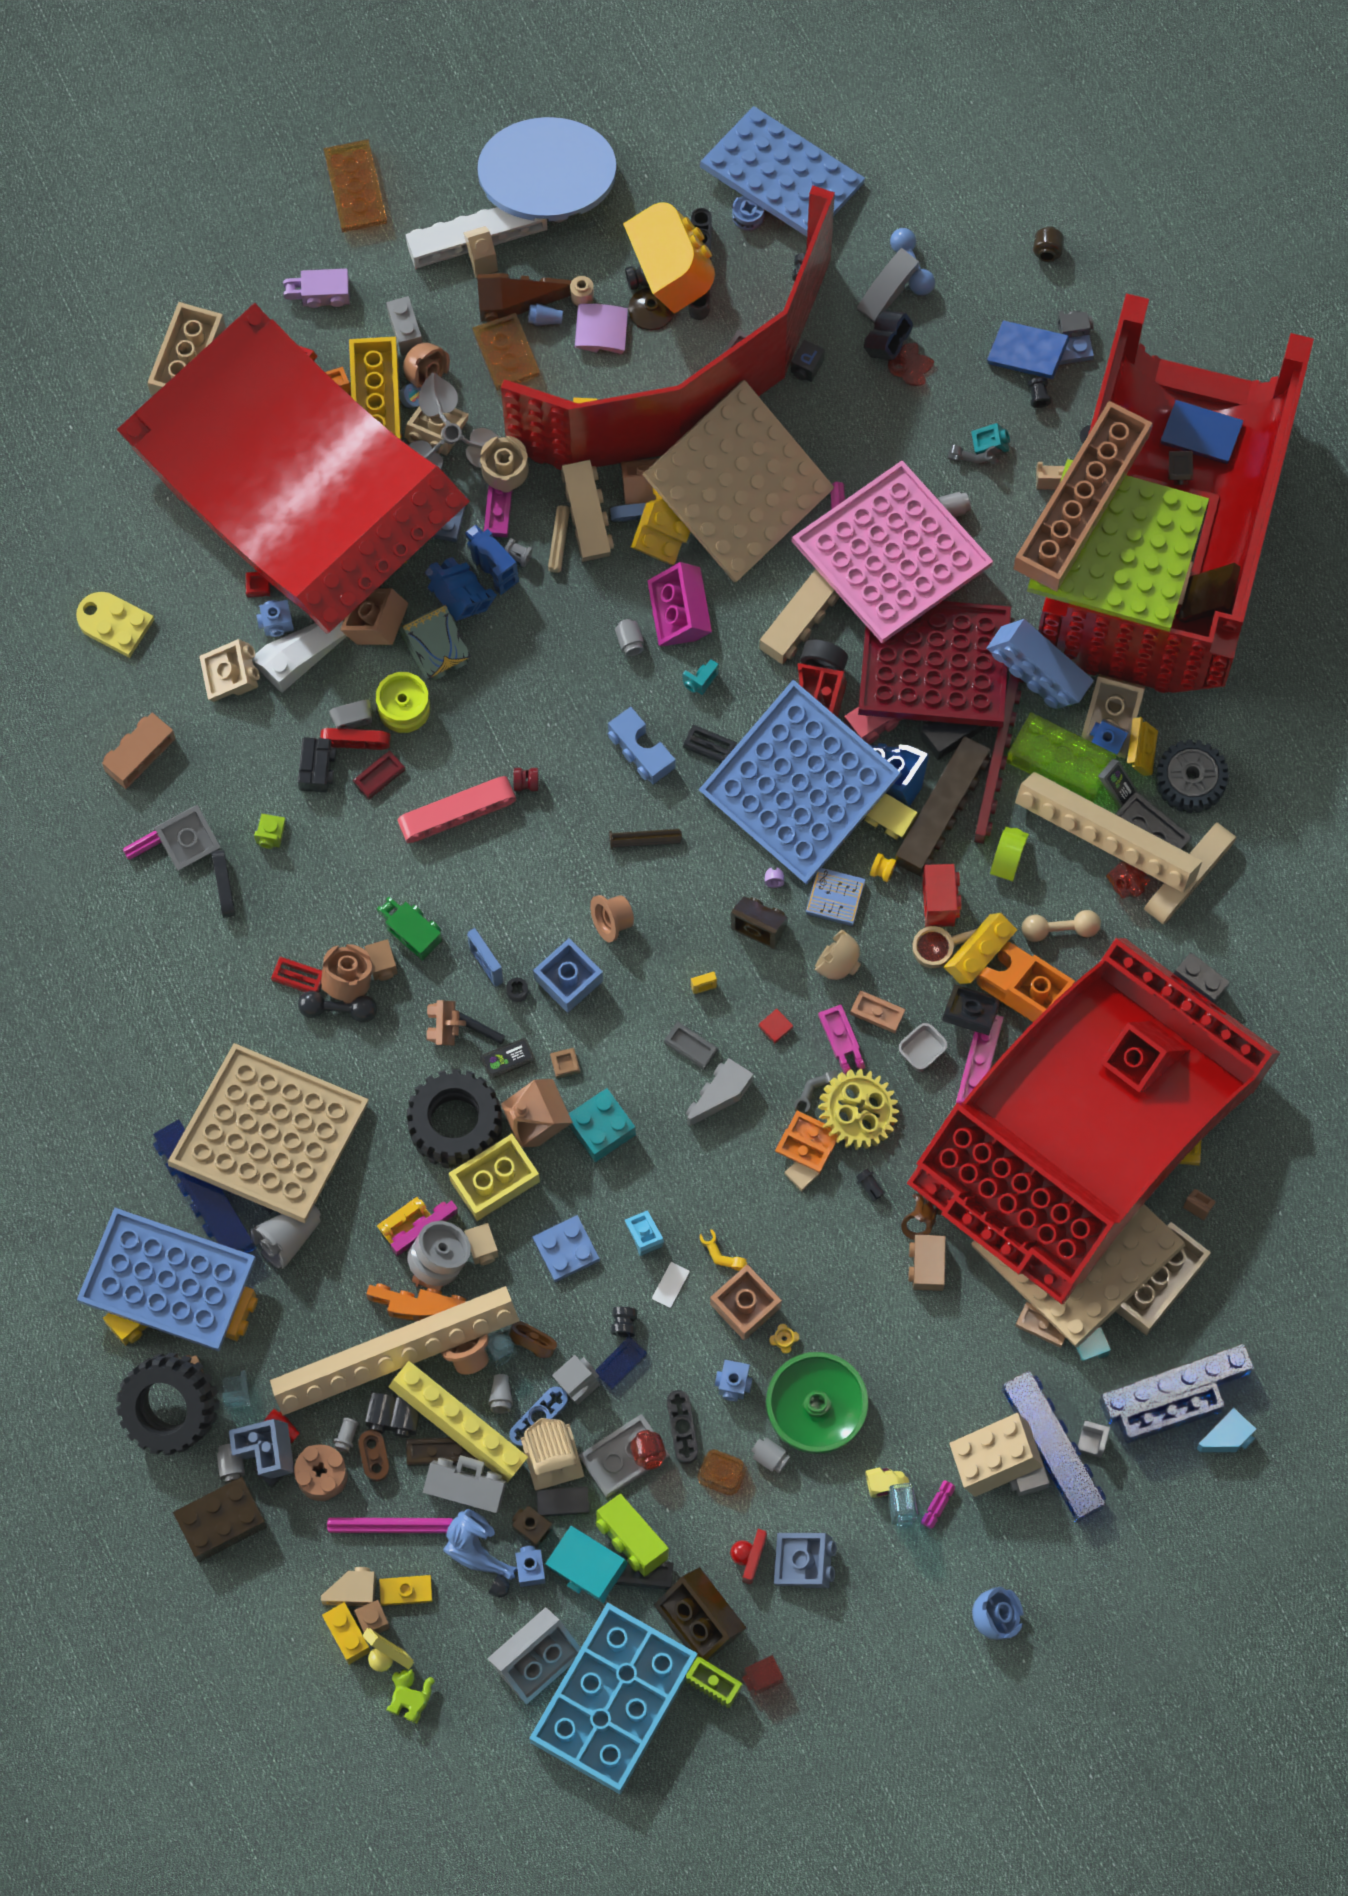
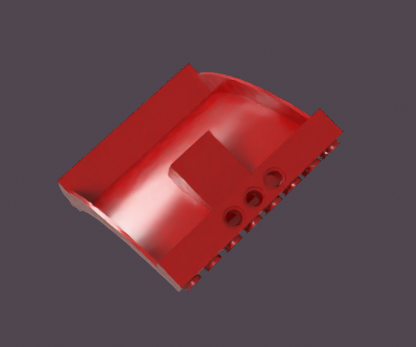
M256 303L251 305L116 429L133 447L132 449L180 501L183 500L249 565L292 602L303 609L326 634L330 633L470 502L438 466L396 437L347 394Z
M1115 938L1101 961L1057 998L1009 1047L967 1098L961 1103H956L917 1161L918 1167L907 1184L942 1211L941 1215L1018 1275H1025L1060 1304H1065L1079 1283H1083L1112 1242L1166 1177L1208 1132L1250 1094L1254 1093L1280 1055V1052L1126 938Z

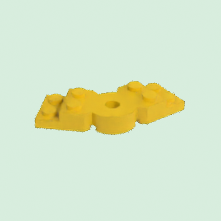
M653 488V494L656 496V499L646 503L631 548L669 565H675L682 543H687L690 530Z

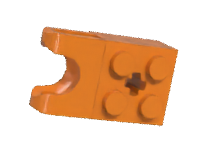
M1007 942L998 952L999 961L1008 969L1006 971H996L986 967L976 977L979 987L1032 1022L1075 983V980L1036 955L1031 956L1010 942Z

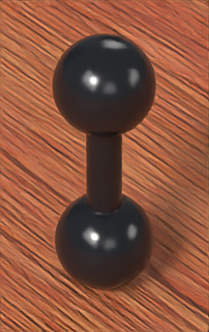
M306 991L298 999V1009L307 1018H316L324 1010L348 1012L354 1020L366 1023L371 1021L377 1014L375 1000L367 995L359 996L351 1004L325 1001L324 997L317 991Z

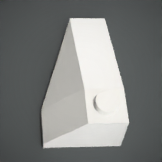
M343 621L327 634L314 623L265 645L255 654V657L252 658L253 665L283 693L347 637L340 630Z

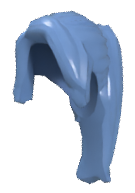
M470 1509L459 1512L458 1516L453 1519L448 1527L446 1536L449 1541L443 1548V1552L471 1570L497 1573L509 1580L515 1578L514 1572H516L517 1567L509 1566L497 1560L481 1546L478 1537L486 1539L488 1536H494L495 1531L493 1527L489 1525L483 1516Z

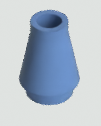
M538 303L530 305L528 323L534 324V326L561 324L563 311Z

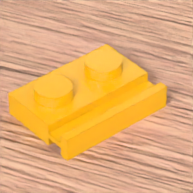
M1139 717L1132 720L1127 763L1132 764V767L1143 776H1149L1153 773L1158 730L1148 722H1143V718Z

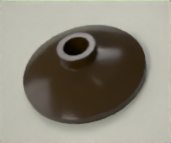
M650 287L637 291L629 301V316L632 322L642 329H661L674 316V313L653 295ZM654 303L655 306L649 307L647 304Z

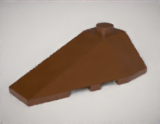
M504 273L477 274L480 320L489 323L505 320L529 311V306L536 303L546 305L571 296V280L542 278L539 281H533L529 279V276L524 275L520 279H512L508 277V274Z

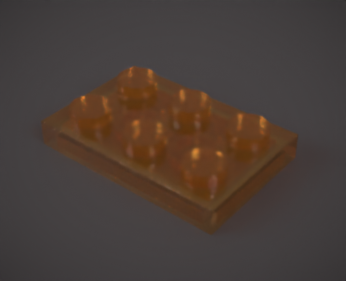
M516 313L472 327L474 337L496 391L501 389L504 379L521 383L540 376L539 368Z

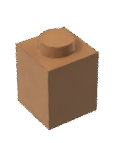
M388 939L364 946L365 951L370 956L374 980L384 981L391 979L394 974H398Z
M378 1600L354 1610L363 1632L368 1628L379 1634L390 1629Z

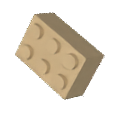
M1015 1413L949 1443L963 1486L974 1497L1044 1467L1029 1422L1019 1413Z

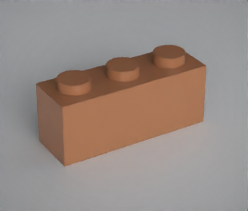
M151 713L148 717H143L138 722L137 728L131 734H126L114 751L111 750L106 754L102 762L105 772L127 789L176 739L174 731L154 713Z

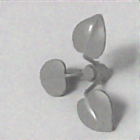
M432 373L421 387L419 405L426 416L433 417L439 414L445 423V427L441 430L442 440L433 449L428 442L422 440L414 441L408 446L441 469L443 459L436 451L444 443L453 444L461 440L469 445L466 449V457L469 462L481 468L480 456L483 446L490 439L500 437L486 428L474 429L471 432L470 441L461 435V428L455 423H450L443 414L450 413L455 409L458 403V394L449 382L442 379L436 373Z

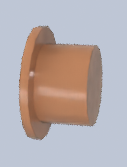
M602 895L592 898L591 916L598 933L605 941H616L619 931L633 926V911L624 896L619 895L608 900Z
M488 1334L441 1352L442 1357L448 1361H453L456 1371L460 1374L468 1375L478 1372L489 1361L485 1349L489 1340Z

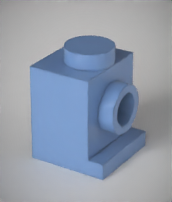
M535 1546L520 1548V1552L515 1553L520 1587L545 1584L541 1549L536 1550ZM527 1560H533L535 1562L532 1568H527L525 1566V1562Z

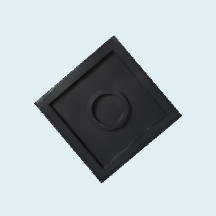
M954 984L942 1021L989 1036L1001 1001L992 995Z

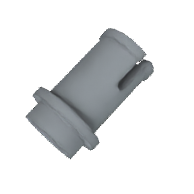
M343 1418L338 1437L333 1441L335 1443L334 1448L343 1452H349V1449L353 1448L352 1440L359 1424L357 1421Z

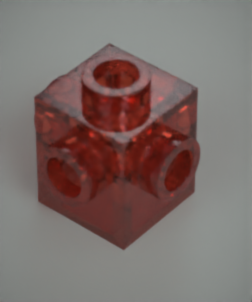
M1125 861L1120 862L1106 875L1113 885L1115 892L1122 899L1130 896L1133 898L1138 897L1145 891L1144 886L1151 881L1145 872Z

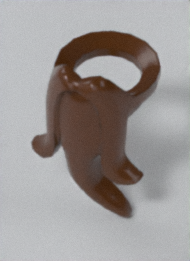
M918 1193L912 1195L916 1200L915 1210L905 1216L901 1223L903 1234L912 1240L915 1239V1235H929L936 1222L937 1215L942 1213L939 1208L936 1207L934 1209L933 1204ZM916 1218L920 1222L926 1223V1229L920 1233L912 1232L908 1229L907 1222L910 1219Z

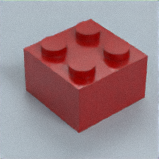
M954 864L925 865L922 881L925 927L955 926V920L960 918L961 895H958V887H960L959 872H955Z

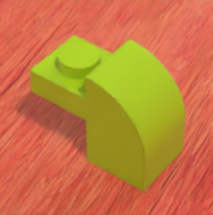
M1005 827L990 871L991 875L1010 881L1014 880L1028 839V833L1018 828Z

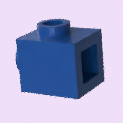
M1102 719L1101 723H1095L1090 735L1094 737L1092 743L1118 755L1129 731Z

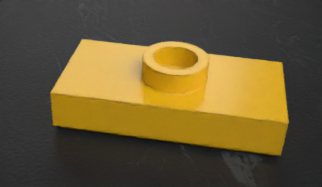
M431 1575L379 1579L381 1606L433 1602Z

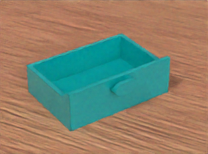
M570 1526L545 1563L551 1571L569 1582L567 1587L578 1594L583 1590L603 1604L628 1565L624 1558L573 1526Z

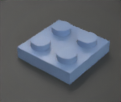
M578 1215L532 1237L554 1282L600 1261Z

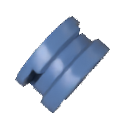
M745 196L735 199L732 206V218L735 225L747 231L760 227L764 220L765 209Z

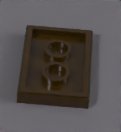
M1232 563L1190 576L1178 620L1187 623L1214 615L1215 611L1224 612L1230 610L1241 566Z

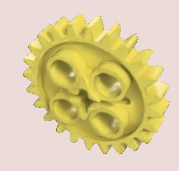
M850 1069L847 1075L841 1072L838 1075V1079L833 1078L829 1081L831 1085L824 1087L826 1093L822 1094L820 1099L825 1103H821L818 1108L825 1110V1112L819 1118L827 1119L823 1128L831 1127L832 1130L829 1136L837 1134V1143L844 1139L846 1140V1148L854 1143L855 1150H858L861 1144H863L865 1149H868L871 1143L877 1146L880 1140L884 1141L888 1138L886 1133L890 1134L893 1132L894 1129L891 1125H895L898 1120L892 1116L898 1114L899 1110L892 1108V1106L898 1103V1100L890 1099L894 1091H886L888 1082L882 1085L879 1083L881 1076L872 1079V1071L863 1076L862 1069H859L856 1075ZM846 1089L854 1092L855 1099L847 1096ZM869 1097L876 1099L878 1107L870 1104ZM839 1112L846 1113L848 1121L842 1120ZM862 1120H867L871 1124V1130L863 1126Z

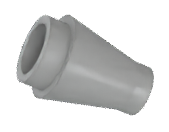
M494 1375L488 1402L493 1413H508L513 1406L508 1375Z

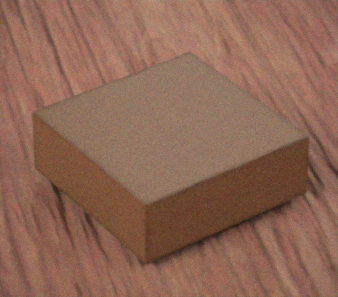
M574 1048L550 1053L556 1079L580 1073Z

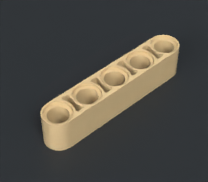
M1217 822L1190 852V855L1202 860L1196 880L1183 893L1164 883L1146 904L1144 910L1164 925L1230 849L1237 837Z

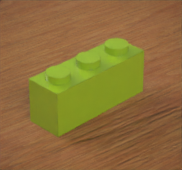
M621 1493L596 1511L597 1528L602 1534L605 1535L607 1533L612 1539L614 1548L619 1553L623 1552L627 1556L628 1563L633 1570H639L645 1577L668 1560L669 1548Z

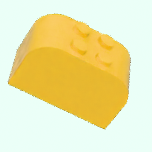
M663 202L650 206L623 224L653 295L674 314L708 292L715 277L714 267L710 260L712 254L709 248L702 242L704 235L698 227L695 228L688 217H684L671 204Z

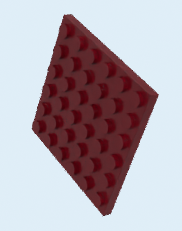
M941 601L884 643H881L866 626L858 715L1003 727L1007 666L995 660L992 653L986 648L1000 627L1010 624L1011 607Z

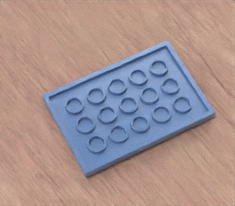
M755 106L741 118L700 162V168L806 237L809 193L812 185L835 192V215L865 181V177Z
M114 1208L77 1301L220 1351L256 1257Z

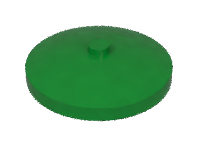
M825 1352L804 1353L788 1360L774 1374L767 1391V1415L776 1434L789 1446L811 1454L829 1453L850 1443L860 1432L868 1410L867 1390L857 1370L844 1359Z

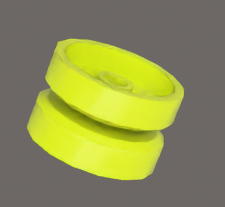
M396 672L388 675L380 682L376 690V705L379 717L388 729L398 733H409L419 729L426 723L430 714L429 693L425 683L417 675L409 672Z

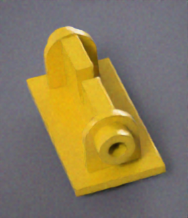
M416 1197L379 1223L377 1227L391 1245L394 1242L392 1239L402 1231L407 1233L414 1228L413 1223L423 1216L428 1218L431 1214L426 1209L427 1207L424 1202Z

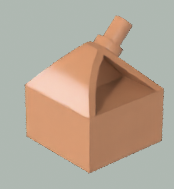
M553 1079L533 1080L501 1103L505 1116L521 1148L540 1146L573 1123Z

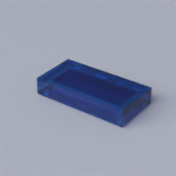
M628 1336L595 1371L599 1378L613 1390L647 1356V1352Z

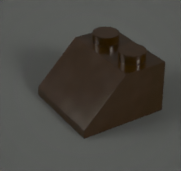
M744 896L731 912L732 930L772 949H775L787 926L788 917L785 916L783 911L777 908L770 909L754 897L749 899Z

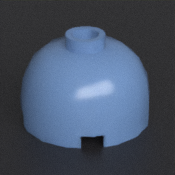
M1003 1587L992 1588L981 1593L974 1602L972 1616L975 1627L987 1638L995 1640L1008 1639L1017 1635L1022 1628L1023 1623L1019 1624L1020 1616L1023 1615V1608L1019 1598L1012 1590H1005Z

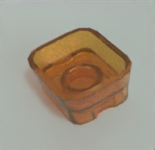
M712 1449L706 1453L697 1478L699 1483L705 1487L726 1495H734L742 1484L747 1467L741 1459Z

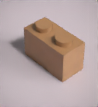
M915 1235L914 1242L909 1243V1257L914 1258V1265L909 1267L908 1282H913V1290L943 1291L946 1236Z

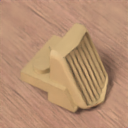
M540 1418L525 1431L524 1437L520 1438L524 1454L528 1456L526 1461L535 1491L584 1477L569 1424H565L561 1420Z

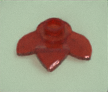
M908 343L902 346L895 359L889 360L888 370L892 375L902 377L905 383L909 385L921 386L926 383L923 374L933 367L934 360L918 354V343ZM901 364L903 368H896L895 366Z

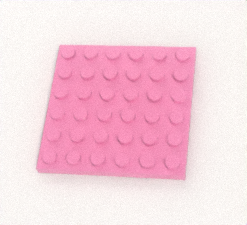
M900 461L792 537L791 541L881 643L887 641L993 564V560L903 461Z

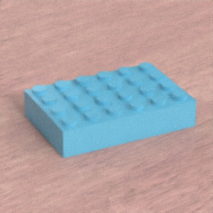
M607 1602L529 1738L530 1743L621 1795L684 1684L686 1674L698 1657V1653Z

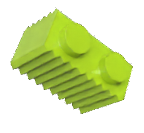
M699 1656L686 1674L687 1684L690 1683L691 1687L695 1686V1689H699L700 1692L704 1691V1695L708 1694L709 1697H713V1700H717V1703L721 1702L722 1706L726 1705V1709L731 1707L742 1689L740 1681Z

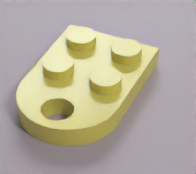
M96 592L86 596L80 602L76 613L79 627L84 634L129 658L154 621L153 615L107 592ZM88 606L97 607V611L93 615H87L84 611Z

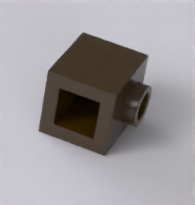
M529 1505L525 1510L521 1508L512 1519L514 1522L512 1525L513 1530L531 1545L535 1546L536 1549L553 1530L552 1524Z

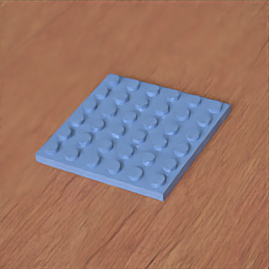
M792 680L701 786L699 791L805 884H808L902 773L795 680Z

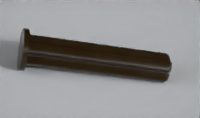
M680 829L620 833L609 831L610 850H613V847L681 843L682 841Z

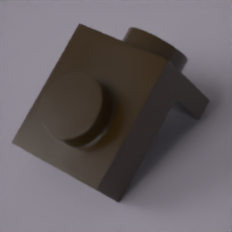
M1169 451L1168 480H1174V485H1188V480H1193V451Z

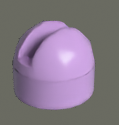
M769 868L765 873V885L770 888L783 886L784 874L779 868H776V870Z

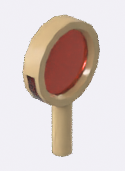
M937 926L925 927L914 937L912 944L913 955L921 965L928 968H939L947 964L952 958L954 946L965 943L976 929L951 936L943 928Z

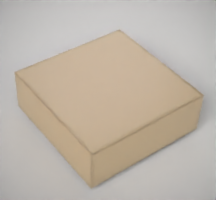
M797 1162L784 1173L801 1191L820 1175V1173Z

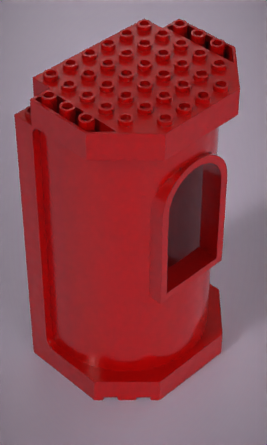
M1126 293L1089 433L1109 401L1152 422L1150 436L1129 469L1127 476L1209 498L1190 576L1232 563L1241 566L1231 608L1224 612L1215 611L1214 615L1187 623L1178 620L1181 609L1177 608L1170 632L1046 597L1038 631L1089 675L1102 674L1151 687L1161 693L1224 687L1243 625L1314 338L1290 333L1279 375L1272 377L1270 382L1265 383L1259 380H1246L1160 359L1157 355L1150 356L1145 352V346L1140 343L1149 299ZM1176 400L1243 420V425L1229 464L1193 454V480H1188V485H1174V480H1168L1169 451L1182 450L1160 444Z

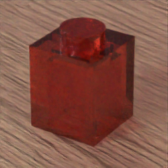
M773 1655L744 1668L745 1676L742 1677L747 1690H753L755 1696L784 1681Z

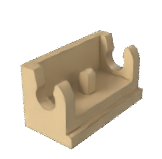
M1038 462L1036 467V489H1057L1065 466H1043V462Z

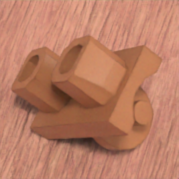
M437 1000V1003L427 1006L428 1017L436 1018V1028H428L427 1041L436 1042V1045H455V1035H459V1026H466V1021L459 1020V1011H455L456 1001Z

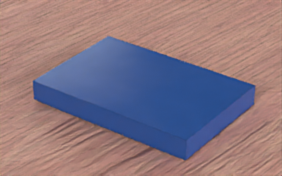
M1003 320L987 362L990 365L1054 379L1069 342L1068 335Z
M1176 400L1160 444L1182 451H1193L1195 455L1228 465L1240 434L1243 420Z

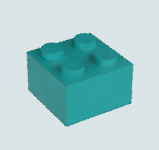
M608 1088L569 1113L573 1123L568 1126L594 1162H597L636 1135L635 1125Z

